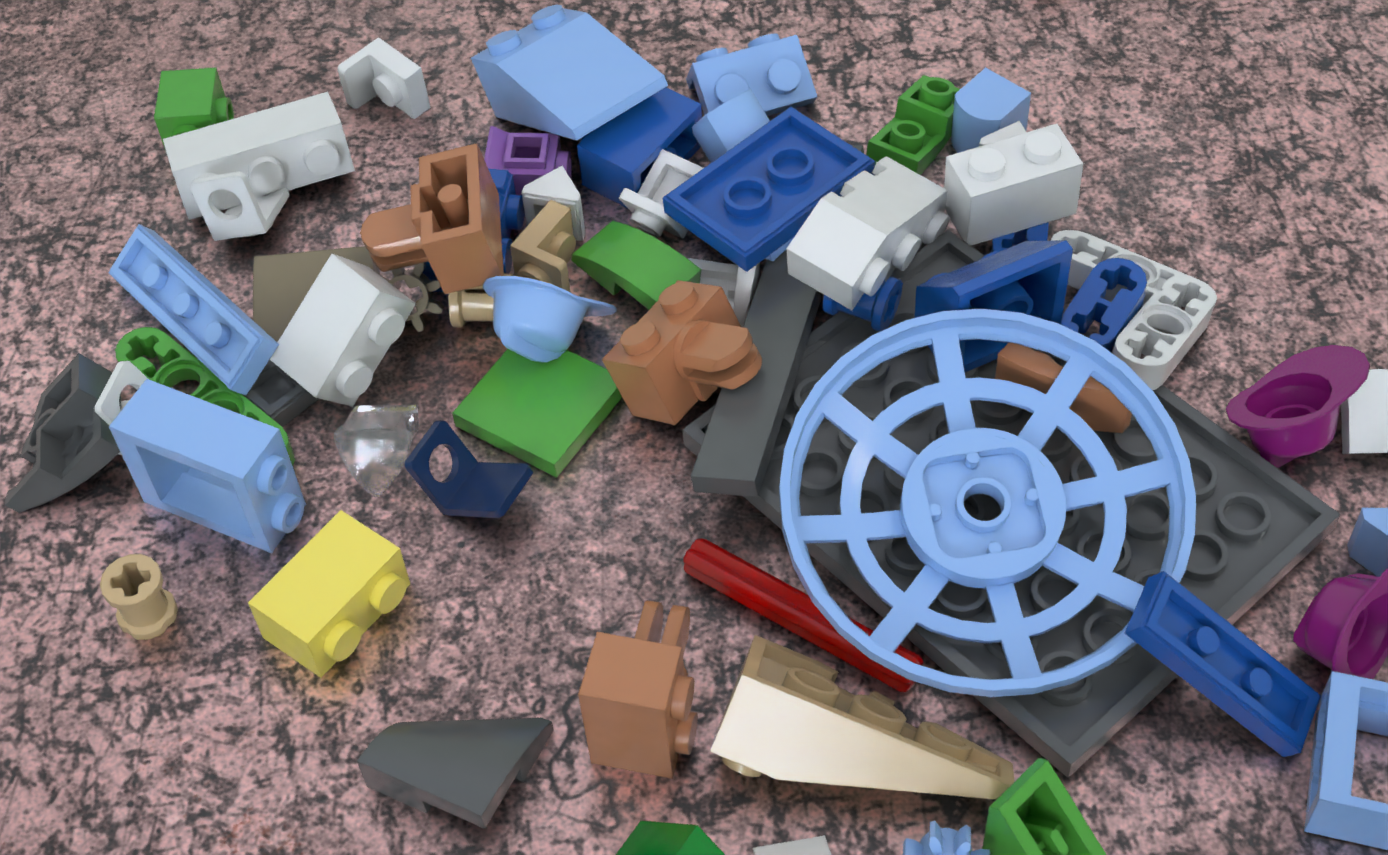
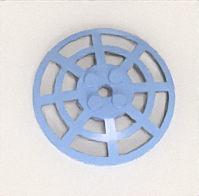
M991 309L941 311L905 320L870 336L843 355L814 385L795 417L784 448L779 485L782 532L793 568L811 601L834 629L868 658L906 679L946 692L984 697L1040 693L1073 684L1109 666L1137 644L1125 634L1128 622L1119 633L1096 651L1062 668L1041 673L1030 637L1042 635L1068 622L1089 606L1097 595L1134 612L1144 586L1113 572L1118 563L1126 535L1127 507L1125 498L1166 487L1169 502V532L1160 572L1165 571L1179 583L1186 571L1195 536L1196 493L1190 460L1175 423L1156 394L1125 362L1096 341L1059 323L1024 313ZM982 339L1016 343L1047 352L1067 363L1046 394L1034 388L1007 380L980 377L966 378L959 340ZM932 345L939 383L927 385L901 397L884 409L873 421L842 397L843 393L855 381L879 364L909 350ZM1090 376L1108 388L1133 414L1151 442L1158 460L1120 471L1117 470L1112 456L1099 436L1079 415L1069 409ZM981 400L1004 403L1025 409L1033 414L1018 436L998 429L976 428L970 401ZM943 405L949 434L933 441L919 455L890 435L913 416L933 407ZM825 417L856 442L842 478L840 496L841 515L801 516L799 496L803 465L813 436ZM1056 428L1063 432L1082 452L1095 477L1062 484L1056 469L1041 452ZM873 457L905 479L901 494L900 510L861 514L862 484ZM985 494L998 502L1001 514L993 520H977L968 514L963 502L972 495ZM1103 504V537L1094 562L1058 543L1064 527L1066 511ZM906 537L909 546L925 566L905 592L898 588L881 569L867 541ZM846 542L850 556L863 579L879 598L892 608L870 636L854 624L829 595L812 564L806 544ZM1041 566L1078 585L1070 594L1054 606L1033 616L1023 618L1014 583L1029 577ZM949 581L966 587L985 588L994 622L982 623L959 620L929 609V607ZM916 624L930 632L956 640L978 643L1001 642L1012 678L981 679L950 675L915 664L898 655L895 651Z

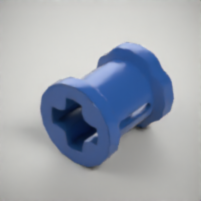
M889 277L887 281H883L873 296L864 293L853 310L824 295L823 310L831 315L841 311L871 322L873 330L881 332L889 327L895 316L902 294V280Z

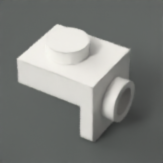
M662 149L638 193L624 188L619 196L622 203L633 213L629 220L635 226L653 236L660 237L665 230L684 239L688 229L664 213L662 198L701 171L703 167Z

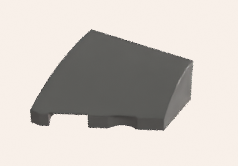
M78 353L43 391L34 414L33 427L25 440L20 457L33 463V466L15 487L8 490L5 497V506L19 513L54 500L91 478L120 452L109 429L110 425L95 412V405L113 372ZM120 393V397H119L120 410H121V393Z
M542 717L398 722L379 733L358 758L357 763L368 788L426 814L433 805L485 829L514 779L524 782L554 728L552 721Z

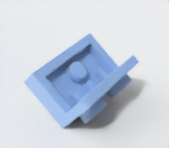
M777 33L767 34L749 42L748 48L728 53L727 48L709 50L696 58V62L692 63L686 77L689 89L696 88L704 115L749 89L752 90L767 116L784 112L789 107L798 108L812 104L818 97L797 35L780 39Z

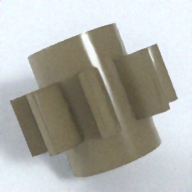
M426 262L416 264L414 269L405 270L403 267L392 270L394 277L391 280L383 277L398 290L401 288L400 280H405L409 288L419 286L423 294L415 302L416 309L412 310L406 320H412L413 326L418 332L423 331L425 328V319L422 314L425 309L441 314L444 309L441 302L432 299L433 291L441 286L437 278L430 281L423 273L426 268Z

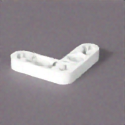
M1064 230L1054 234L1051 241L1066 240L1073 248L1067 285L1076 289L1081 288L1092 269L1099 262L1109 258L1131 260L1138 264L1145 272L1147 286L1142 308L1118 335L1112 354L1125 362L1152 390L1162 386L1207 328L1217 299L1215 291L1199 279L1088 233ZM1117 284L1113 290H1106L1105 300L1112 302L1119 290L1127 288ZM1141 354L1146 356L1144 359H1140Z

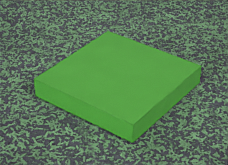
M507 349L452 412L456 427L557 478L620 401L622 396L606 368L569 350H566L558 359L541 363L531 361Z

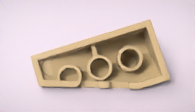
M757 635L752 640L710 752L722 756V761L727 767L742 775L759 777L761 774H765L774 779L996 800L1015 782L1013 764L1006 759L937 723L922 722L919 728L908 724L906 716L893 706L894 700L876 691L871 692L869 696L854 695L834 683L838 675L837 670Z

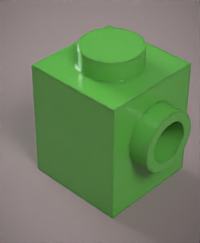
M216 67L161 71L154 120L162 142L163 139L234 119L232 101L229 97L225 96Z

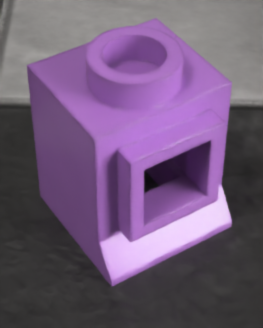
M490 126L484 160L488 169L508 170L510 174H513L516 195H522L525 185L560 166L564 167L571 179L570 151H561L559 135L552 133H508Z

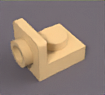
M550 200L510 245L515 276L550 283L570 292L567 263L570 261L576 246V239L573 236L571 208Z

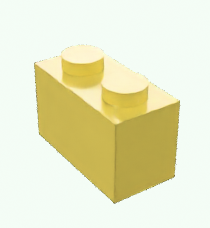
M340 510L248 604L262 637L322 678L336 662L345 660L354 652L361 636L382 614L389 613L397 607L403 599L407 587L410 585V580L400 548Z

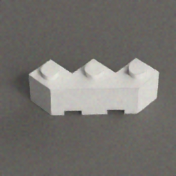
M887 156L876 163L872 172L875 175L864 170L845 182L840 193L841 197L833 192L822 197L786 248L789 275L850 310L854 309L864 293L873 296L883 281L889 279L895 268L904 271L912 262L916 253L922 250L925 244H930L945 232L950 221V216L945 214L948 190Z

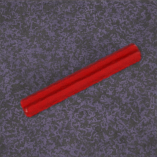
M696 539L690 549L687 550L683 559L684 570L690 576L900 692H908L915 685V681L906 679L871 660L842 637L813 604L808 594L707 539ZM850 618L854 624L869 636L873 633L874 630ZM901 645L896 649L895 653L923 666V659L920 655Z

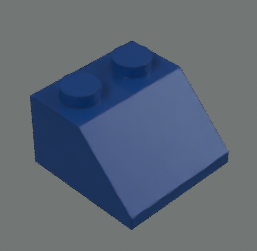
M1066 240L1025 241L1003 251L991 252L979 261L950 273L937 274L927 282L916 286L914 318L941 311L991 309L1024 313L1061 324L1073 248ZM982 339L959 340L964 372L996 360L998 353L1009 342ZM928 345L930 350L933 352L932 345Z

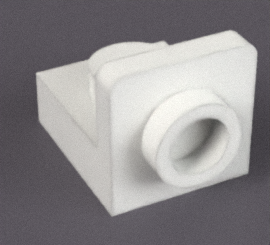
M379 37L342 62L337 68L346 102L354 109H358L377 95L389 107L397 106L413 119H416L431 108L421 67Z

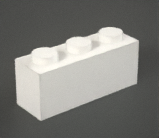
M328 92L163 139L170 167L189 220L203 216L190 189V184L196 178L238 171L243 172L257 199L286 187L289 191L355 171L342 123ZM220 189L212 192V202L219 211L242 205L240 199L228 190Z

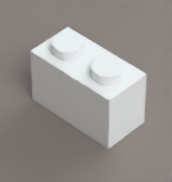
M1058 124L946 156L944 188L948 192L945 210L963 241L970 246L1076 214L1083 162Z
M331 254L277 342L279 345L270 360L315 398L353 407L358 397L369 387L374 371L391 344L402 334L405 321L416 303L370 267Z

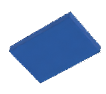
M789 107L662 198L664 213L748 272L795 237L822 197L830 192L841 197L840 193L845 182L864 170L875 175L872 173L875 161L793 107Z

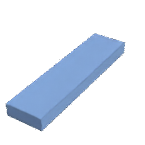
M139 224L109 270V274L230 390L243 395L248 394L279 344L154 230Z

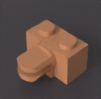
M477 143L419 157V183L410 185L411 204L371 213L362 224L360 231L362 241L369 251L375 266L383 272L429 262L444 294L483 286L488 278L504 276L499 193Z
M680 280L667 287L660 294L659 300L636 324L627 328L621 335L620 341L602 358L632 416L676 425L698 400L706 401L718 387L732 390L744 385L756 376L762 366V357L753 343V338L747 328L741 327L723 288Z
M645 601L635 638L597 632L578 694L592 764L673 779L679 753L690 755L695 741L698 715L696 712H690L695 680L693 677L687 676L688 673L683 663V655L690 628L689 607L672 606L661 643L663 605L661 602Z

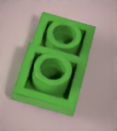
M923 75L898 98L895 117L868 141L866 155L873 159L875 164L887 156L921 175L951 138L955 94L960 89L954 87L946 79Z
M616 221L609 223L572 253L571 259L573 263L612 295H616L620 290L624 289L648 310L659 300L660 294L667 287L675 284L677 280L700 283L702 270L685 256L657 238L637 228Z

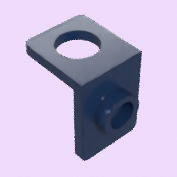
M437 420L431 425L404 463L405 469L443 515L501 518L533 475V470L526 463L478 462L450 425L444 420ZM439 445H444L452 457L451 472L442 482L434 479L429 468L431 453Z

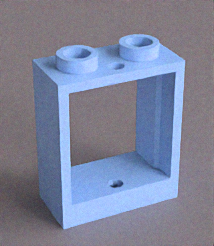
M149 379L144 381L109 426L139 493L147 504L269 553H273L286 533H291L298 526L303 516L306 503L282 435L276 427Z
M1332 671L1316 710L1304 832L1388 850V804L1351 796L1357 730L1388 736V683Z

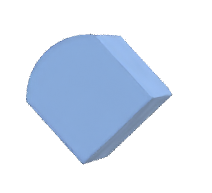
M984 68L955 94L951 143L955 151L959 153L979 147L982 137L1018 121L1027 130L1031 92L988 68Z
M749 89L704 115L692 126V131L710 163H712L770 122L752 90Z

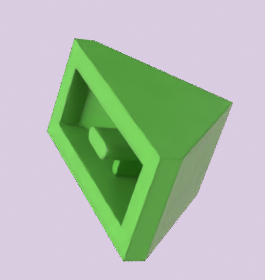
M1038 758L989 807L982 849L990 850L991 855H1107L1051 764L1046 759Z

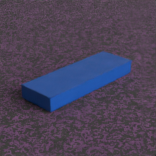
M1165 571L1148 577L1125 634L1282 757L1301 753L1321 695Z

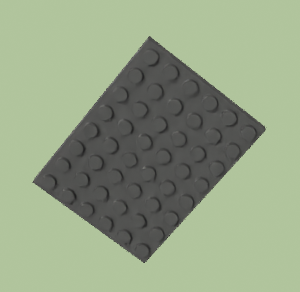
M947 230L916 253L912 262L904 271L896 268L890 277L902 280L903 286L897 311L889 327L914 318L916 286L927 282L937 274L950 273L979 261L984 255ZM841 311L810 333L759 496H743L781 530L779 485L784 448L795 417L814 385L843 355L879 332L872 329L871 322ZM1087 331L1082 335L1089 338L1091 333ZM928 346L909 350L887 360L855 381L843 393L842 397L873 421L884 409L901 397L927 385L939 383L934 354ZM1040 351L1049 355L1057 364H1059L1062 367H1064L1067 363L1066 361L1052 354ZM997 359L965 372V377L995 379ZM1162 385L1152 391L1156 394L1176 425L1190 460L1196 493L1195 536L1186 571L1180 584L1233 625L1335 530L1341 514ZM981 400L970 401L976 428L998 429L1018 436L1033 414L1004 403ZM715 405L682 429L684 445L696 456H698ZM943 405L933 407L913 416L890 435L919 455L933 441L949 434ZM1133 414L1130 425L1123 433L1093 430L1112 456L1118 471L1158 460L1151 442ZM825 417L813 436L803 465L799 496L801 516L841 515L840 496L842 478L856 442ZM1056 428L1041 452L1056 469L1062 484L1095 477L1082 452L1063 432ZM875 457L869 463L862 484L861 514L900 510L901 494L905 479ZM1166 487L1125 498L1127 507L1126 535L1118 563L1113 572L1145 586L1148 577L1160 573L1168 543L1169 502ZM985 494L972 495L963 502L968 514L977 520L989 521L1001 514L998 502ZM1103 504L1066 511V519L1058 543L1094 562L1103 537ZM906 537L867 541L881 569L898 588L905 592L925 566L909 546ZM846 542L806 544L811 556L883 618L886 617L892 608L883 602L863 579L850 556ZM1043 566L1029 577L1014 583L1023 618L1033 616L1054 606L1078 586ZM949 581L929 607V609L959 620L982 623L994 622L985 588L966 587ZM1097 595L1089 606L1068 622L1042 635L1030 637L1041 673L1062 668L1096 651L1126 626L1133 612ZM917 624L906 637L950 675L981 679L1012 678L1001 642L978 643L956 640L930 632ZM1136 644L1109 666L1070 685L1032 695L973 696L1069 778L1178 675L1139 644Z

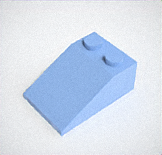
M552 5L537 11L531 17L533 23L519 31L509 30L493 36L486 42L487 49L471 57L497 118L573 140L582 138L668 86L665 76L587 12L565 9L562 5Z

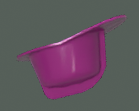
M1329 345L1308 349L1294 354L1281 362L1254 385L1232 398L1225 409L1230 422L1247 429L1251 442L1259 451L1261 457L1276 468H1279L1299 456L1310 455L1320 451L1332 442L1337 430L1339 407L1367 380L1370 364L1363 352L1350 346Z
M1388 568L1379 577L1356 573L1333 578L1314 597L1294 632L1293 641L1298 648L1334 672L1374 679L1388 656Z

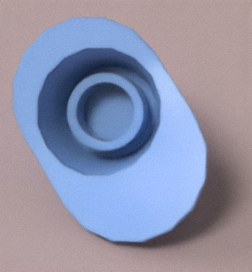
M495 276L486 279L483 284L486 294L494 298L493 327L497 337L501 339L505 348L531 361L544 363L558 359L572 344L584 317L606 316L617 312V308L614 305L576 296L553 284L531 278Z

